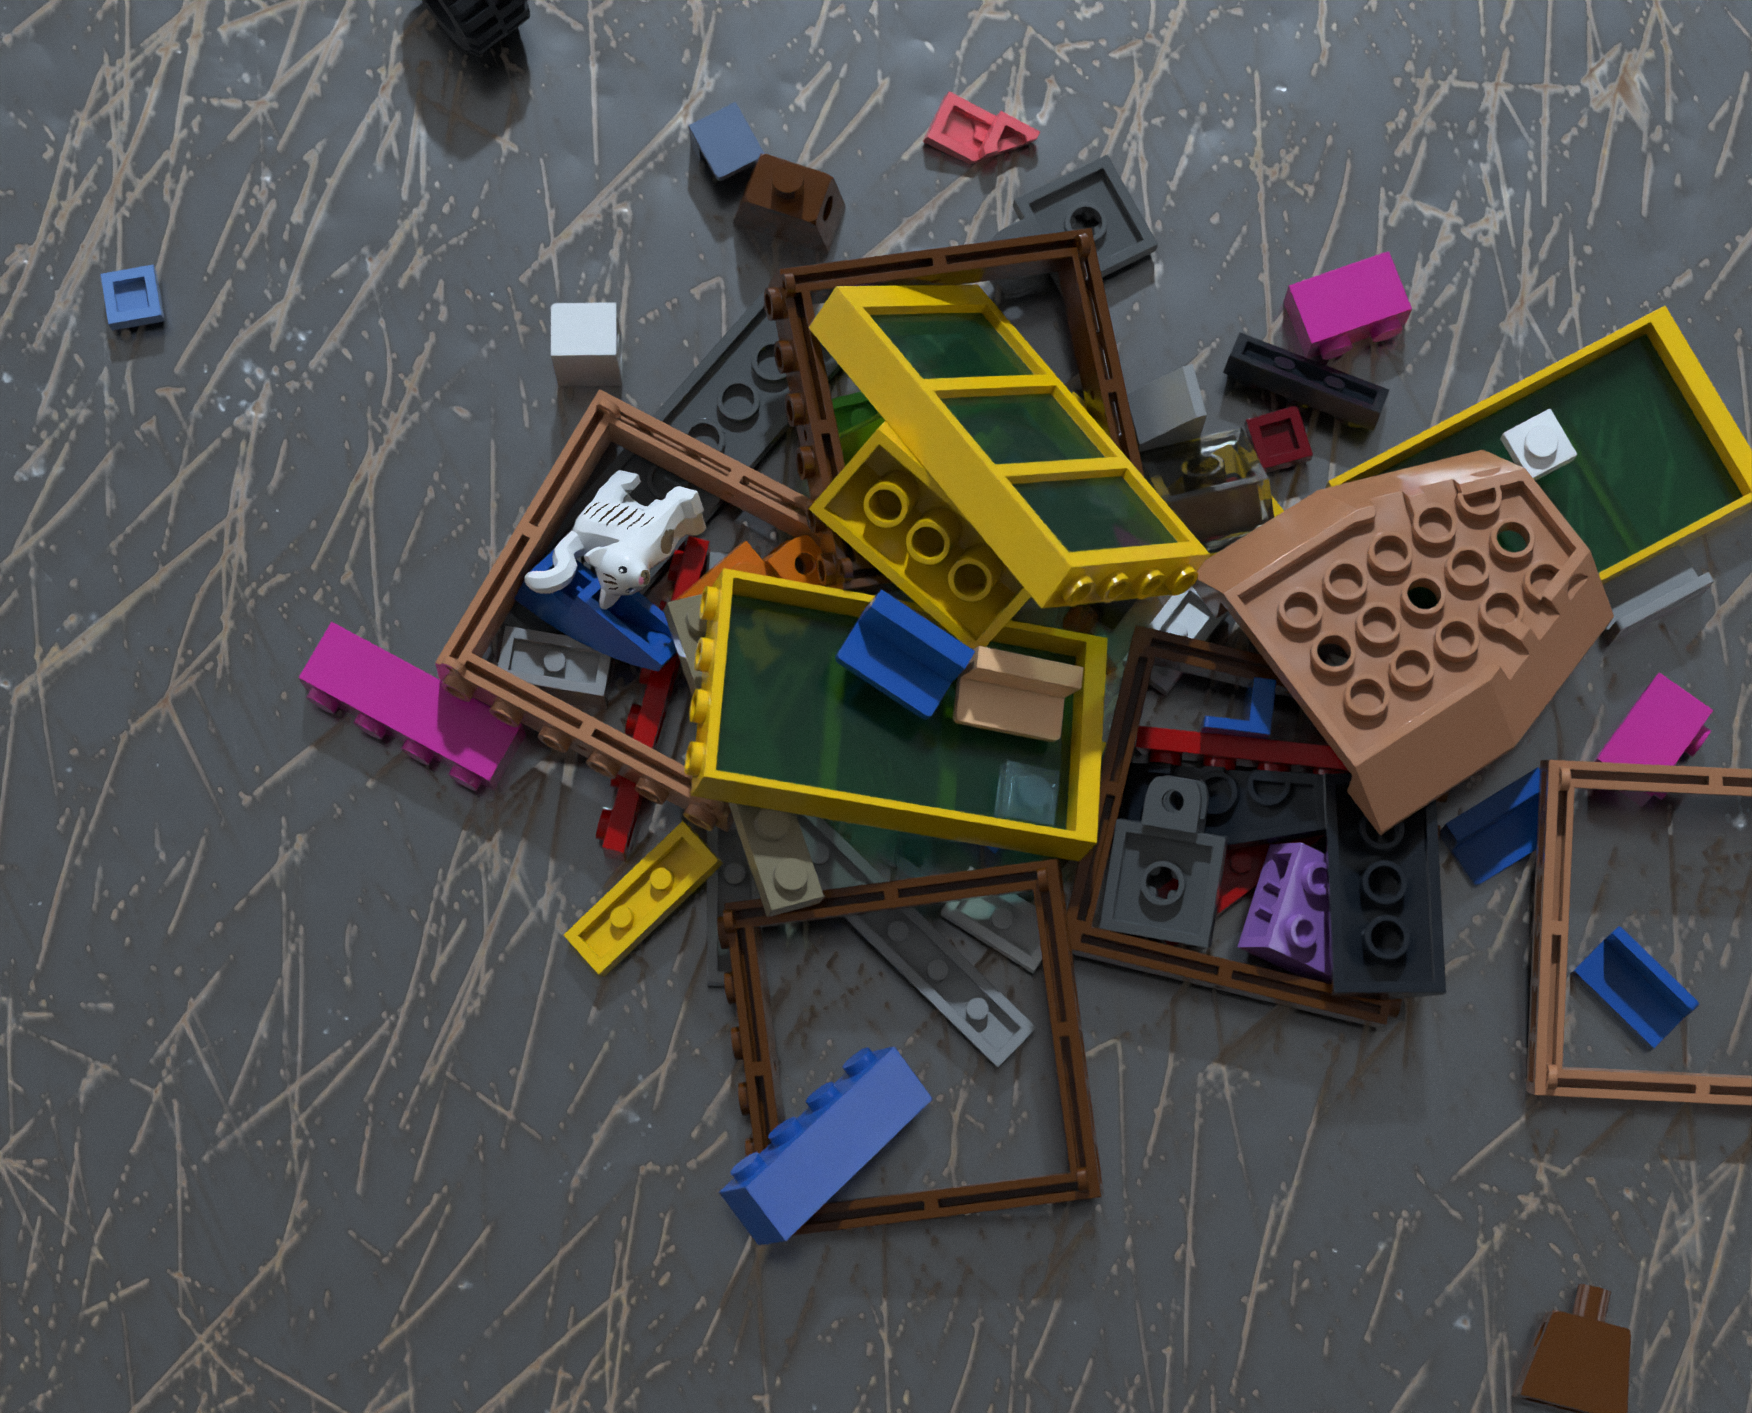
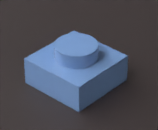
M154 265L100 274L108 325L112 331L165 321L158 276Z

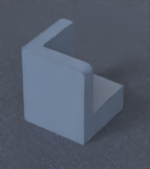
M736 102L688 125L690 144L700 161L706 159L713 174L719 181H723L750 166L753 169L760 154H764Z

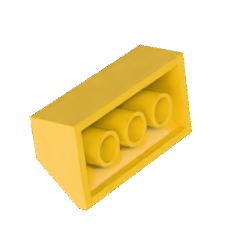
M886 421L873 433L809 508L812 513L929 615L972 650L978 646L986 647L1031 597Z

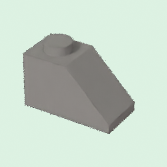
M1193 364L1182 366L1127 394L1140 458L1199 444L1207 413Z

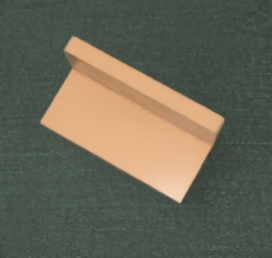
M983 646L973 649L975 651L965 670L957 677L953 712L954 722L1047 742L1058 740L1061 736L1064 699L1081 689L1083 667Z

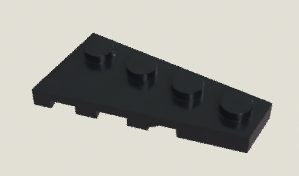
M1130 762L1117 819L1141 822L1145 797L1150 783L1156 777L1170 775L1199 780L1206 784L1209 793V805L1203 833L1229 837L1227 851L1324 835L1323 774L1257 769L1241 771L1226 770L1225 767L1203 766L1201 768L1174 766L1167 763L1149 762L1147 764ZM1174 791L1171 796V804L1176 810H1180L1184 804L1183 796L1178 791Z

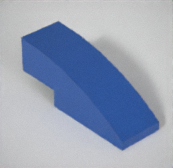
M554 550L531 571L553 569L552 555ZM576 558L575 560L578 565L571 583L561 590L540 594L532 591L523 581L514 598L567 636L602 654L657 672L677 654L665 614L640 592L620 596L606 610L600 608L601 586L598 577Z

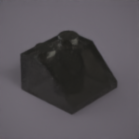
M1243 428L1139 452L1145 479L1207 551L1229 546L1274 518L1269 478Z

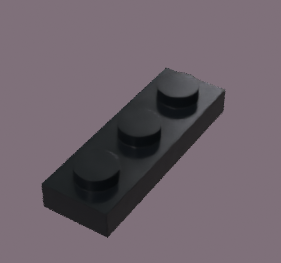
M1241 332L1236 339L1223 371L1224 374L1235 377L1240 384L1246 387L1266 389L1284 396L1287 401L1295 406L1297 405L1301 408L1312 407L1335 416L1344 425L1355 428L1364 427L1372 431L1376 427L1389 393V389Z

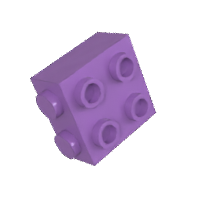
M1303 843L1270 844L1237 948L1300 977L1332 984L1326 854Z

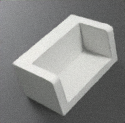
M555 303L551 306V359L558 387L622 386V330L617 303Z

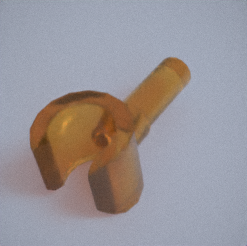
M1076 605L1063 617L1062 627L1063 630L1094 635L1090 631L1100 620V617L1089 605ZM1107 653L1106 675L1108 676L1118 667Z

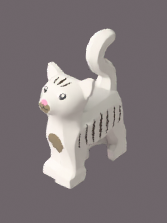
M618 470L598 490L593 501L577 517L572 531L555 547L552 555L554 568L547 571L528 572L525 575L524 582L532 591L540 594L561 590L571 583L578 565L575 558L584 556L585 561L595 567L601 586L600 608L605 610L610 608L620 596L632 595L648 585L651 568L666 560L681 538L685 535H699L707 529L702 514L704 508L698 491L678 486L669 491L664 500L656 499L649 506H644L633 500L629 495L632 492L631 490H634L641 482L639 474Z

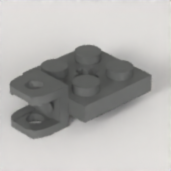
M1108 154L1014 199L1012 207L1020 221L1003 228L991 240L996 241L1072 231L1076 225L1075 216L1082 214L1086 220L1095 218L1099 225L1094 228L1093 237L1102 277L1155 252L1158 246L1155 237ZM1058 272L996 280L1003 293L1017 294L1048 280L1051 275L1062 295Z
M1170 775L1156 777L1150 783L1146 793L1142 821L1117 819L1099 929L1206 948L1211 947L1229 837L1203 833L1209 805L1208 788L1203 781ZM1174 791H1178L1184 799L1183 807L1180 810H1176L1171 804V796ZM1163 867L1170 868L1172 870V878L1179 881L1178 890L1169 891L1167 899L1158 897V888L1150 885L1151 875H1160Z

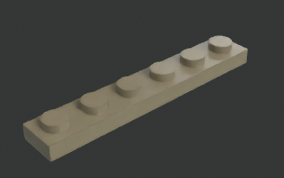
M702 594L667 602L663 610L692 696L695 689H701L702 671H696L694 668L698 641L701 637L706 638L707 620L700 619L699 617ZM729 621L716 768L718 771L785 782ZM728 802L766 916L770 917L819 904L824 898V894L796 814Z

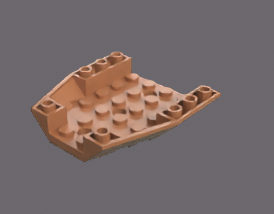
M1484 450L1317 490L1205 560L1198 569V579L1192 586L1216 619L1226 612L1231 614L1352 774L1347 792L1380 835L1513 750L1614 617L1590 549L1524 467ZM1504 531H1514L1524 538L1526 548L1520 552L1506 551L1499 545L1497 535ZM1416 587L1428 588L1436 595L1438 604L1430 609L1418 608L1410 602L1408 592ZM1325 644H1336L1345 650L1348 661L1341 666H1329L1321 661L1317 650Z

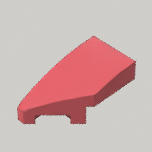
M949 91L944 96L923 142L971 165L1030 144L1038 138L1040 131L1002 111L995 116Z

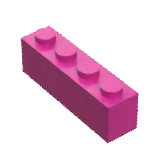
M332 621L298 677L304 688L309 691L306 699L314 705L332 714H335L338 707L356 716L353 724L362 731L382 740L385 733L404 742L401 747L404 753L426 765H429L432 759L452 768L448 776L474 791H477L480 784L493 791L496 789L526 736L521 723L518 727L509 726L489 712L491 707L472 697L470 702L456 698L441 686L443 681Z

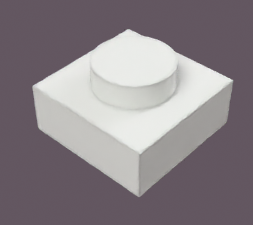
M1551 409L1504 432L1500 438L1513 462L1524 467L1534 480L1572 462L1578 455Z

